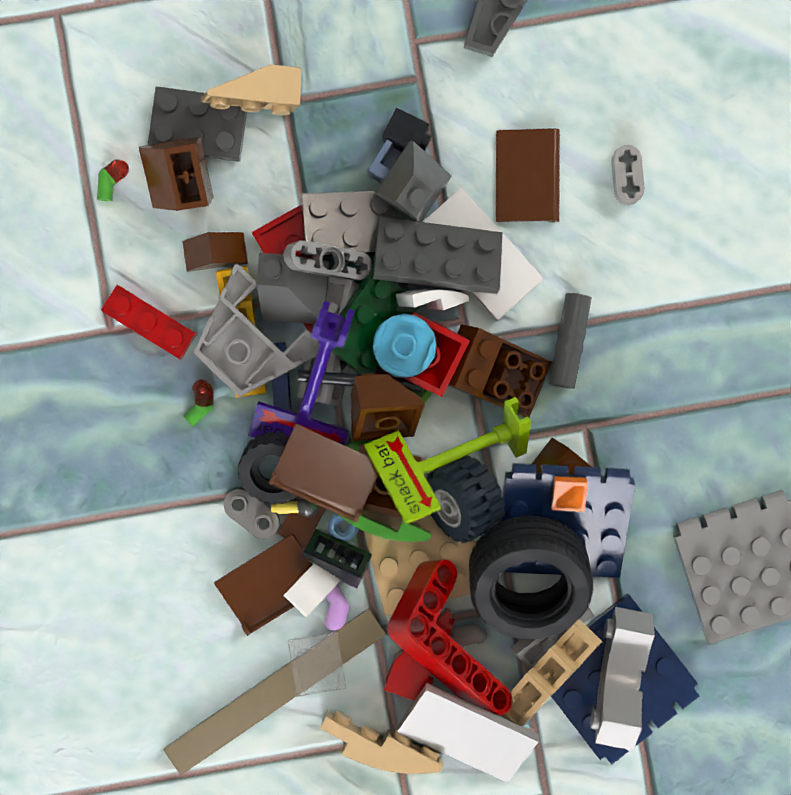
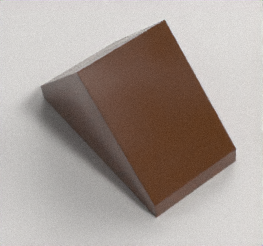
M207 232L182 241L187 272L234 266L237 263L239 265L248 264L243 232Z

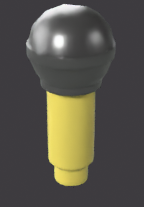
M303 498L298 499V501L271 504L272 513H298L305 517L316 515L319 509L318 505Z

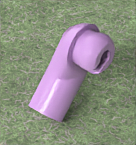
M336 585L326 596L330 606L325 618V625L331 631L341 629L344 626L349 612V603Z

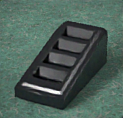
M315 529L302 556L346 584L358 588L369 566L372 554ZM320 543L325 545L321 553L316 551ZM331 549L336 552L333 558L328 557ZM341 557L346 559L345 563L339 562ZM352 563L357 566L356 569L351 567Z

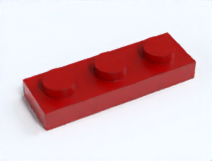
M119 285L115 286L100 310L180 360L197 335L194 331Z

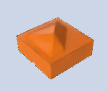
M554 476L551 501L552 510L585 512L588 487L587 478Z

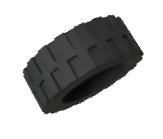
M267 432L263 435H257L254 440L251 439L248 442L239 461L238 478L242 482L241 486L248 491L251 497L254 496L258 501L269 502V504L281 502L282 504L286 503L289 499L293 500L296 498V495L269 484L270 480L265 478L259 470V462L265 456L277 455L281 457L289 440V436L284 435V433Z

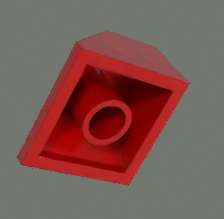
M414 312L412 315L427 322L433 330L437 346L435 357L429 367L418 375L404 379L443 397L470 340L446 326Z

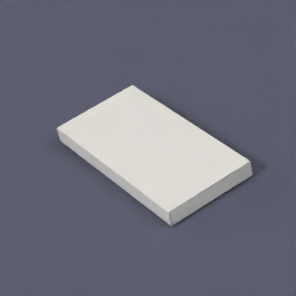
M462 187L423 221L426 223L501 232ZM503 234L500 290L498 294L471 292L498 321L544 278Z

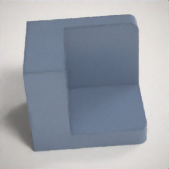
M389 139L386 140L368 168V176L380 184L402 153L393 147V142Z

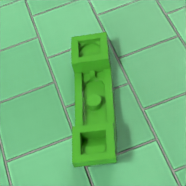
M363 514L360 515L357 523L339 515L353 526L385 539L420 542L428 541L432 535L431 532L412 523L405 524L403 520L397 531Z

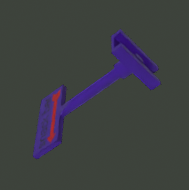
M323 302L311 338L317 339L320 345L298 413L258 401L248 436L255 438L257 435H263L267 432H281L290 437L295 424H298L344 445L349 430L312 419L310 415L331 351L336 346L343 348L355 311L348 309L346 317L328 312L330 303Z

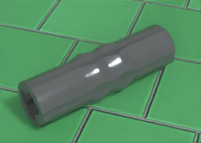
M566 293L549 385L575 389L580 358L583 352V343L586 337V326L592 299L590 296L578 293Z

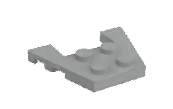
M237 263L231 271V276L221 292L214 312L210 316L193 353L237 396L241 397L315 358L320 344L317 339L311 338L312 334L306 329L285 352H282L237 309V306L257 287V281Z

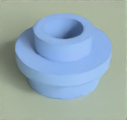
M335 513L328 523L330 535L344 542L352 540L357 535L359 528L349 523L350 528L348 531H340L338 523L344 519Z

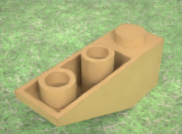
M270 64L207 90L202 96L201 102L210 103V107L216 109H227L231 105L240 106L241 110L245 112H259L260 109L272 110L274 115H290V112H293L300 106L301 68Z

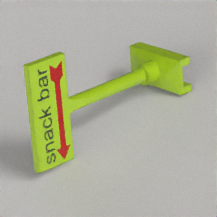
M516 397L504 402L502 424L493 427L491 432L421 462H417L414 459L399 430L364 444L367 454L405 524L441 509L440 503L424 476L425 473L495 443L499 445L507 443L515 458L527 453L531 420L529 417L521 420L517 417L519 401Z

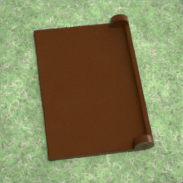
M560 129L496 130V222H559Z
M295 424L269 484L357 523L378 472L370 457Z
M293 534L214 582V585L242 624V629L247 636L295 607L283 595L313 564L309 559L302 556L304 550Z

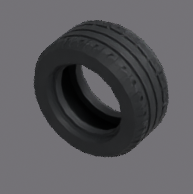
M533 515L514 517L491 527L490 530L486 531L479 538L472 549L469 559V584L472 605L475 607L478 616L488 626L502 634L528 640L550 637L570 628L584 615L585 610L589 607L593 595V579L587 550L576 532H573L571 528L559 521ZM525 561L546 562L563 572L559 581L552 587L536 593L511 591L498 582L500 574L508 567Z

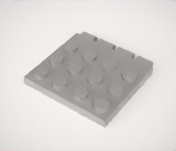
M783 490L761 496L763 508H760L756 498L732 505L734 514L732 518L727 508L703 514L702 518L705 525L701 527L698 517L676 523L678 535L673 536L706 642L709 644L791 619V499L787 500Z

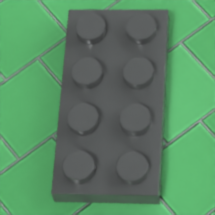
M379 217L373 279L498 294L500 290L503 232Z

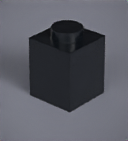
M396 108L382 135L383 143L389 139L393 142L394 148L403 152L411 140L426 151L432 135L428 134L430 124Z

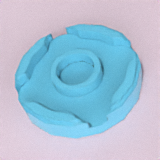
M408 314L392 316L383 322L376 331L373 341L374 355L381 368L393 376L403 378L418 375L427 369L435 357L437 346L434 332L428 323L417 316Z

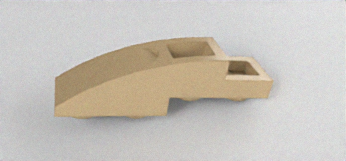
M328 710L322 720L320 727L322 730L345 742L342 755L359 763L385 771L405 774L440 772L443 768V761L439 757V751L426 745L421 747L415 744L411 738L397 733V729L395 732L387 729L383 739L378 738L379 733L365 725L362 728L351 723L352 719L340 711L332 713Z

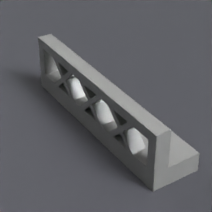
M329 277L327 302L330 305L328 312L339 315L360 283L349 279ZM331 352L325 372L348 373L349 366ZM315 358L305 362L303 370H312ZM300 383L298 398H303L307 383ZM321 384L315 401L341 407L345 386Z

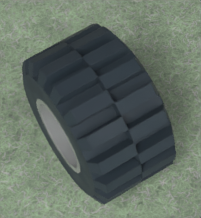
M467 455L427 474L426 480L441 505L440 510L430 515L437 526L443 530L444 534L451 537L454 541H460L461 543L471 542L490 530L491 527L502 522V517L505 515L503 508L505 502L501 495V488L498 486L494 475L478 459Z

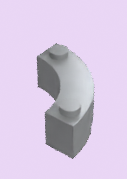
M615 607L612 619H606L603 635L607 640L601 665L597 706L591 714L590 728L595 729V743L634 750L642 729L643 692L639 691L641 671L646 670L651 645L655 636L653 614Z

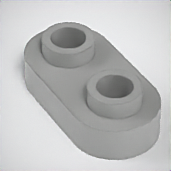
M235 489L226 495L223 504L226 514L255 537L267 539L279 530V515L272 513L271 507L264 502L258 501L254 496L251 497L246 489ZM236 499H241L244 502L243 510H236L234 508V501ZM260 518H266L269 521L267 529L259 527L258 521Z

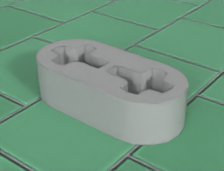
M624 145L618 148L612 156L613 186L617 201L623 205L630 206L638 202L644 194L643 166L640 151L632 145ZM624 153H627L628 158L634 159L629 165V172L627 173L625 163L619 162ZM627 178H630L631 188L637 189L632 198H628V194L622 193L621 190L627 186Z

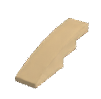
M580 619L577 620L510 691L512 695L511 709L505 715L500 716L523 727L602 641Z

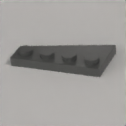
M478 0L465 40L464 49L493 57L528 0Z

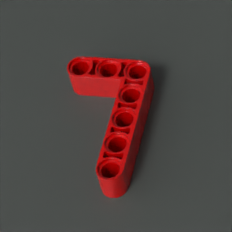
M448 559L420 563L389 620V636L456 696L496 715H505L512 706V695L509 689L435 624L456 583V566Z

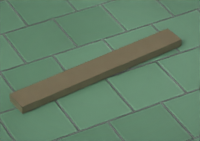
M366 609L344 624L341 629L334 631L163 749L179 774H184L387 635L386 631L371 609Z

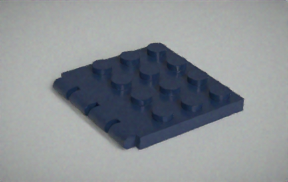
M513 463L512 472L505 471L503 488L505 515L502 517V521L530 515L559 521L571 528L573 532H576L584 543L588 553L592 577L620 578L635 490L634 477H630V469L606 468L605 476H601L600 467L574 466L573 475L568 474V466L542 465L541 473H536V464ZM554 476L587 478L588 487L585 512L552 510L551 501ZM542 561L521 562L508 567L504 571L507 573L562 575L563 573L554 565Z
M628 593L586 625L602 643L551 696L600 760L606 757L611 765L629 751L624 748L595 743V729L590 728L592 711L597 706L601 665L607 640L603 635L606 619H612L615 607L642 612ZM655 627V636L651 645L646 670L641 671L639 691L643 692L642 729L635 746L653 733L647 725L651 720L659 729L678 714L672 706L674 702H677L683 710L700 697L694 689L698 685L697 681Z

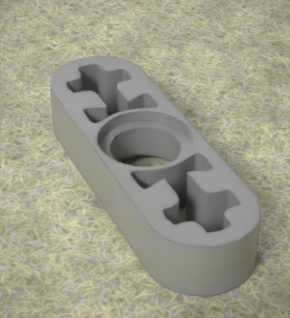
M309 241L292 242L284 251L286 265L295 271L355 281L365 279L372 269L370 257L361 251ZM300 251L304 255H313L312 260L300 261V258L296 257L295 253ZM326 252L331 253L335 260L331 270L326 269L322 262L323 255ZM356 261V264L360 265V270L356 271L353 267H344L345 262Z

